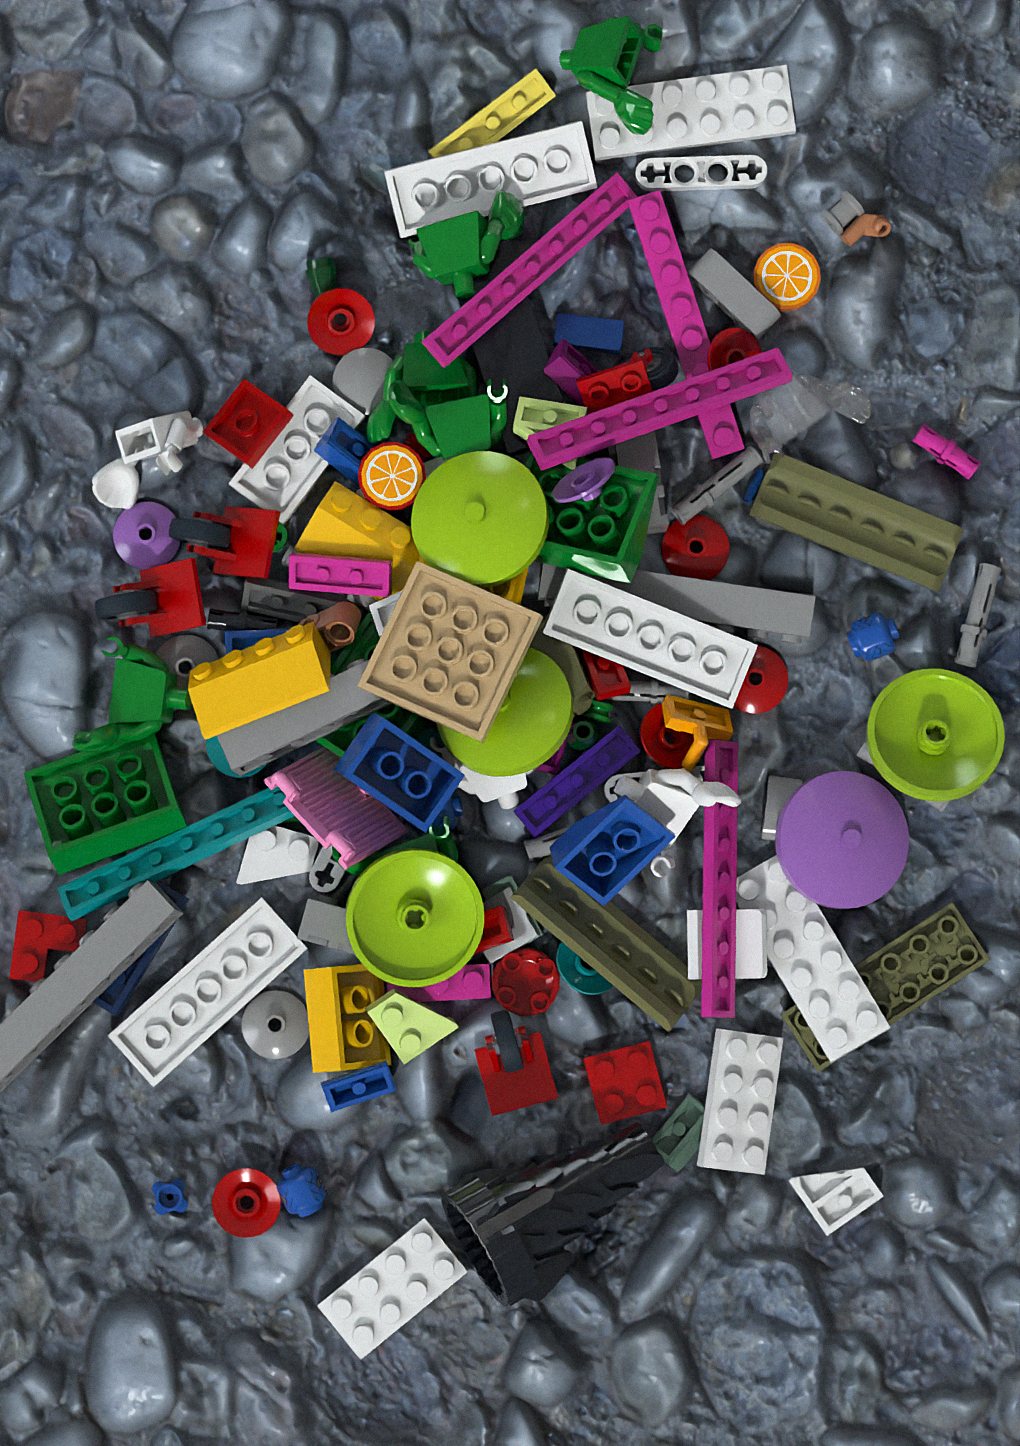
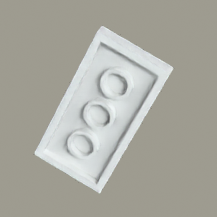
M311 375L286 406L294 414L293 418L254 468L251 469L246 464H243L229 482L232 488L259 508L280 511L279 522L283 525L286 524L330 465L314 449L334 420L340 417L356 430L365 418L364 414Z
M716 1028L697 1166L765 1175L783 1038Z
M424 1217L317 1306L361 1360L464 1276L468 1270Z

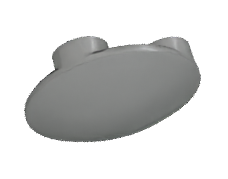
M360 348L349 352L338 362L334 370L332 380L334 393L362 414L370 415L375 406L383 400L385 374L393 360L384 352L373 348Z

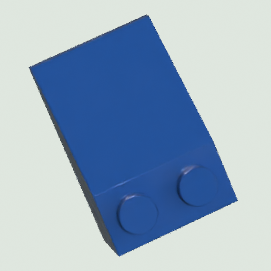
M624 795L574 823L550 846V852L554 868L604 906L676 836L675 833Z

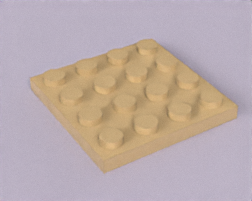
M416 561L359 681L358 687L484 743L543 617L537 612Z

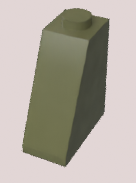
M545 619L539 625L529 647L547 655L564 673L573 695L574 719L577 715H581L588 710L595 694L577 647L541 633L546 621Z

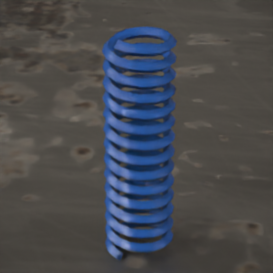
M757 469L754 475L755 478L749 484L747 493L743 497L745 499L743 501L746 503H752L751 501H753L752 499L756 495V490H758L765 475L760 469Z

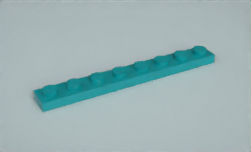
M279 787L273 790L267 788L58 887L57 890L68 918L74 921L127 896L129 891L140 882L145 883L147 880L156 882L294 817L295 815L283 803L286 795Z

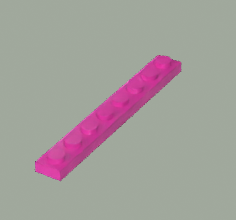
M618 172L615 173L422 340L423 345L443 368L449 365L628 208L627 201L636 198L637 195Z
M658 190L627 201L684 378L687 380L709 372L707 356L710 341L661 191ZM730 404L697 415L711 460L745 449Z
M777 347L528 436L527 444L542 471L791 382L793 374Z
M709 740L704 756V782L717 781L726 784L738 795V742ZM716 802L713 806H704L701 1017L735 1018L737 807Z

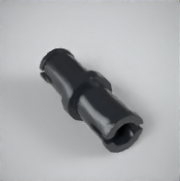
M210 608L207 630L276 629L278 618L248 614L247 610H241L240 613Z

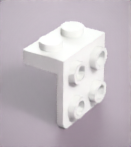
M763 909L736 910L735 979L765 978L767 975L766 912ZM687 910L688 979H702L703 910Z

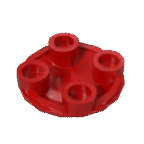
M518 948L506 954L496 964L492 975V990L498 1003L509 1012L519 1016H532L546 1011L555 1001L560 988L559 973L555 963L545 953L533 948Z

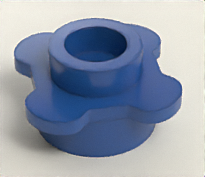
M177 1178L170 1183L157 1181L153 1184L152 1192L155 1194L156 1201L154 1210L157 1214L165 1215L167 1212L175 1210L182 1213L188 1208V1201L185 1200L183 1191L186 1184L182 1179ZM168 1194L173 1195L172 1200L167 1199Z

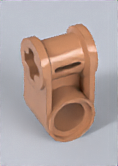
M342 601L317 614L309 615L298 625L303 626L314 622L329 651L333 652L353 642L361 620V612L355 604Z

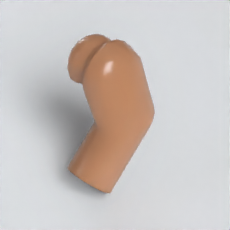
M862 214L843 231L840 238L845 244L852 247L862 236L884 237L888 235L891 231V223L883 215Z

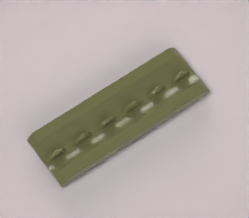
M777 452L773 455L749 513L750 516L937 593L940 590L964 531L961 527Z
M551 855L545 856L510 897L668 1032L702 991V979H688V967L611 901L603 906L556 870Z
M951 902L854 965L888 1024L891 1025L990 959L953 902ZM796 1004L780 1014L817 1072L832 1064Z

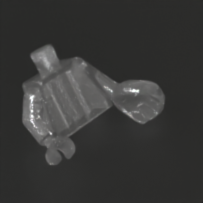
M792 371L791 382L763 391L754 397L752 401L753 406L749 411L750 434L762 450L764 461L769 464L771 463L770 453L778 452L781 458L784 457L782 447L827 417L832 410L829 406L853 421L864 424L871 415V401L866 392L848 382L831 386L825 381L808 374H797Z

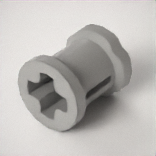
M846 190L840 193L841 198L827 211L822 210L819 213L826 226L838 236L843 233V228L855 216H861L865 212L857 199Z

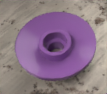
M598 458L575 468L557 483L552 492L554 499L559 503L572 502L582 498L584 501L593 500L601 494L602 489L600 487L613 474L615 463L610 458Z
M140 502L134 504L130 509H125L118 517L113 530L114 545L120 557L129 565L139 569H148L167 564L176 555L181 541L169 537L170 523L173 518H176L175 515L165 506L155 502ZM149 528L152 530V536L149 540H142L140 538L142 529Z

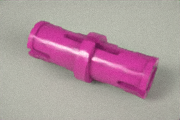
M926 423L923 424L912 442L937 457L936 461L941 465L943 463L947 464L968 480L981 463L980 460H977L958 447L954 439L948 440Z

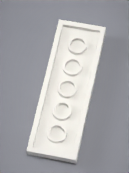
M787 65L628 86L629 90L644 96L653 103V123L649 131L644 135L633 134L624 126L615 112L614 103L591 91L586 92L595 161L796 133Z
M581 120L384 170L401 238L417 234V228L476 210L483 217L489 216L494 198L498 191L501 190L513 194L521 202L522 207L598 188Z
M570 569L565 571L541 633L731 709L734 706L758 646Z
M777 855L737 877L736 905L739 909H763L766 912L767 957L830 1063L891 1028L816 903L801 895L790 884L781 869Z
M261 897L112 1031L108 1037L147 1081L155 1087L308 948L300 939H297V935Z

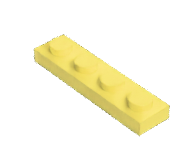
M535 68L429 149L428 153L432 158L497 142L556 95Z

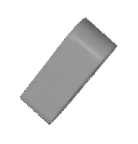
M709 249L687 272L689 279L741 329L752 334L756 341L781 317L776 307L713 249Z

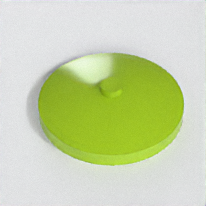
M491 451L469 452L456 456L440 465L422 484L412 509V536L419 554L428 566L479 588L493 587L506 583L521 574L540 553L549 529L548 502L535 476L516 459Z
M529 647L484 743L439 723L436 724L444 745L461 765L482 775L493 777L514 776L528 772L543 764L563 744L573 720V695L560 667L547 655Z
M921 669L898 677L881 691L868 717L866 741L873 764L889 784L911 797L941 802L967 796L980 788L991 777L1003 752L1005 731L997 705L990 695L976 682L964 675L949 670Z
M401 849L375 860L357 878L347 899L345 926L348 940L354 953L371 973L394 985L424 987L450 978L460 971L472 958L483 933L484 906L474 880L455 860L429 849Z

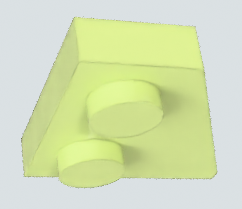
M520 396L513 424V432L527 441L529 435L587 415V407ZM578 458L561 464L574 470Z
M394 988L365 1008L403 1064H406L458 1028L453 1018L445 1017L433 1011L431 1007L419 1001L415 1002L409 999L406 994Z

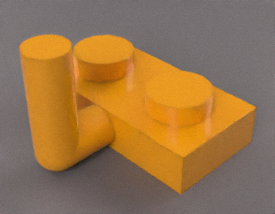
M666 695L661 704L665 727L694 735V742L682 761V766L686 770H694L709 743L708 739L729 741L733 734L728 709L671 695Z

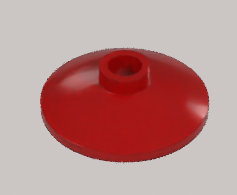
M334 288L328 290L315 299L308 311L307 328L311 339L320 349L330 354L346 355L353 350L362 348L369 341L374 331L375 316L370 303L362 294L352 289ZM342 313L346 316V319L343 323L338 324L334 322V316Z
M735 327L722 330L714 337L708 350L707 362L709 372L729 365V362L732 364L762 353L760 345L754 336L744 329Z
M695 515L685 525H682L677 520L668 528L663 537L661 547L662 558L666 567L674 576L710 580L718 575L727 563L729 557L728 537L723 528L709 517ZM698 541L702 544L703 549L700 553L696 554L690 550L692 542Z
M757 646L734 703V708L749 714H759L773 709L783 699L788 687V672L784 662L775 652L768 648ZM755 672L761 676L760 684L752 685L749 682V675Z
M661 704L651 708L643 717L640 726V738L646 753L652 760L663 767L670 769L683 768L682 761L694 742V735L665 727ZM664 735L670 738L671 744L665 740Z
M251 1168L237 1169L225 1175L215 1187L212 1196V1211L217 1223L229 1234L241 1238L259 1236L269 1230L276 1222L281 1208V1198L274 1181L265 1173ZM243 1196L252 1197L254 1204L251 1208L246 1209L241 1205Z

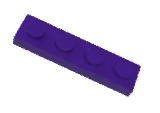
M619 725L513 812L535 838L638 755L641 750Z

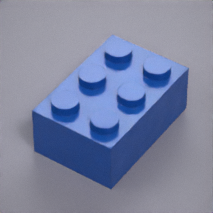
M373 712L333 769L424 832H427L465 776L388 720Z

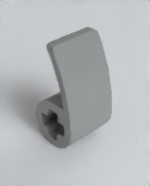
M769 776L766 807L761 827V839L775 841L776 826L780 812L790 795L803 783L802 780Z

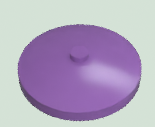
M851 771L824 773L801 784L785 802L776 826V853L786 878L805 898L828 908H857L881 898L899 879L908 856V826L898 801L886 787L875 779Z

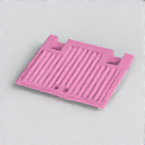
M321 747L265 778L264 781L271 790L279 787L286 795L283 801L284 805L325 849L334 846L341 854L338 863L344 869H348L405 835L409 830L384 804L333 770L341 758L325 747Z

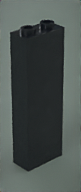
M510 239L503 242L500 241L495 257L489 263V273L473 278L476 294L516 260ZM473 296L468 298L456 297L459 308ZM526 296L471 344L486 392L489 379H491V388L496 391L503 388V378L507 380L508 392L505 397L507 401V424L501 438L506 454L509 457L531 451L527 441L513 432L519 397L563 403L558 385L544 372V367L549 358L529 296Z

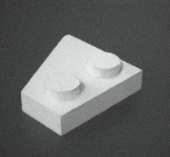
M278 826L270 827L251 836L247 843L236 883L243 885L310 872L320 842L313 836Z
M863 1167L797 1176L788 1180L827 1236L883 1197Z

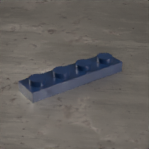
M158 881L156 884L183 911L190 899L163 882ZM176 921L117 977L93 1003L118 1017Z

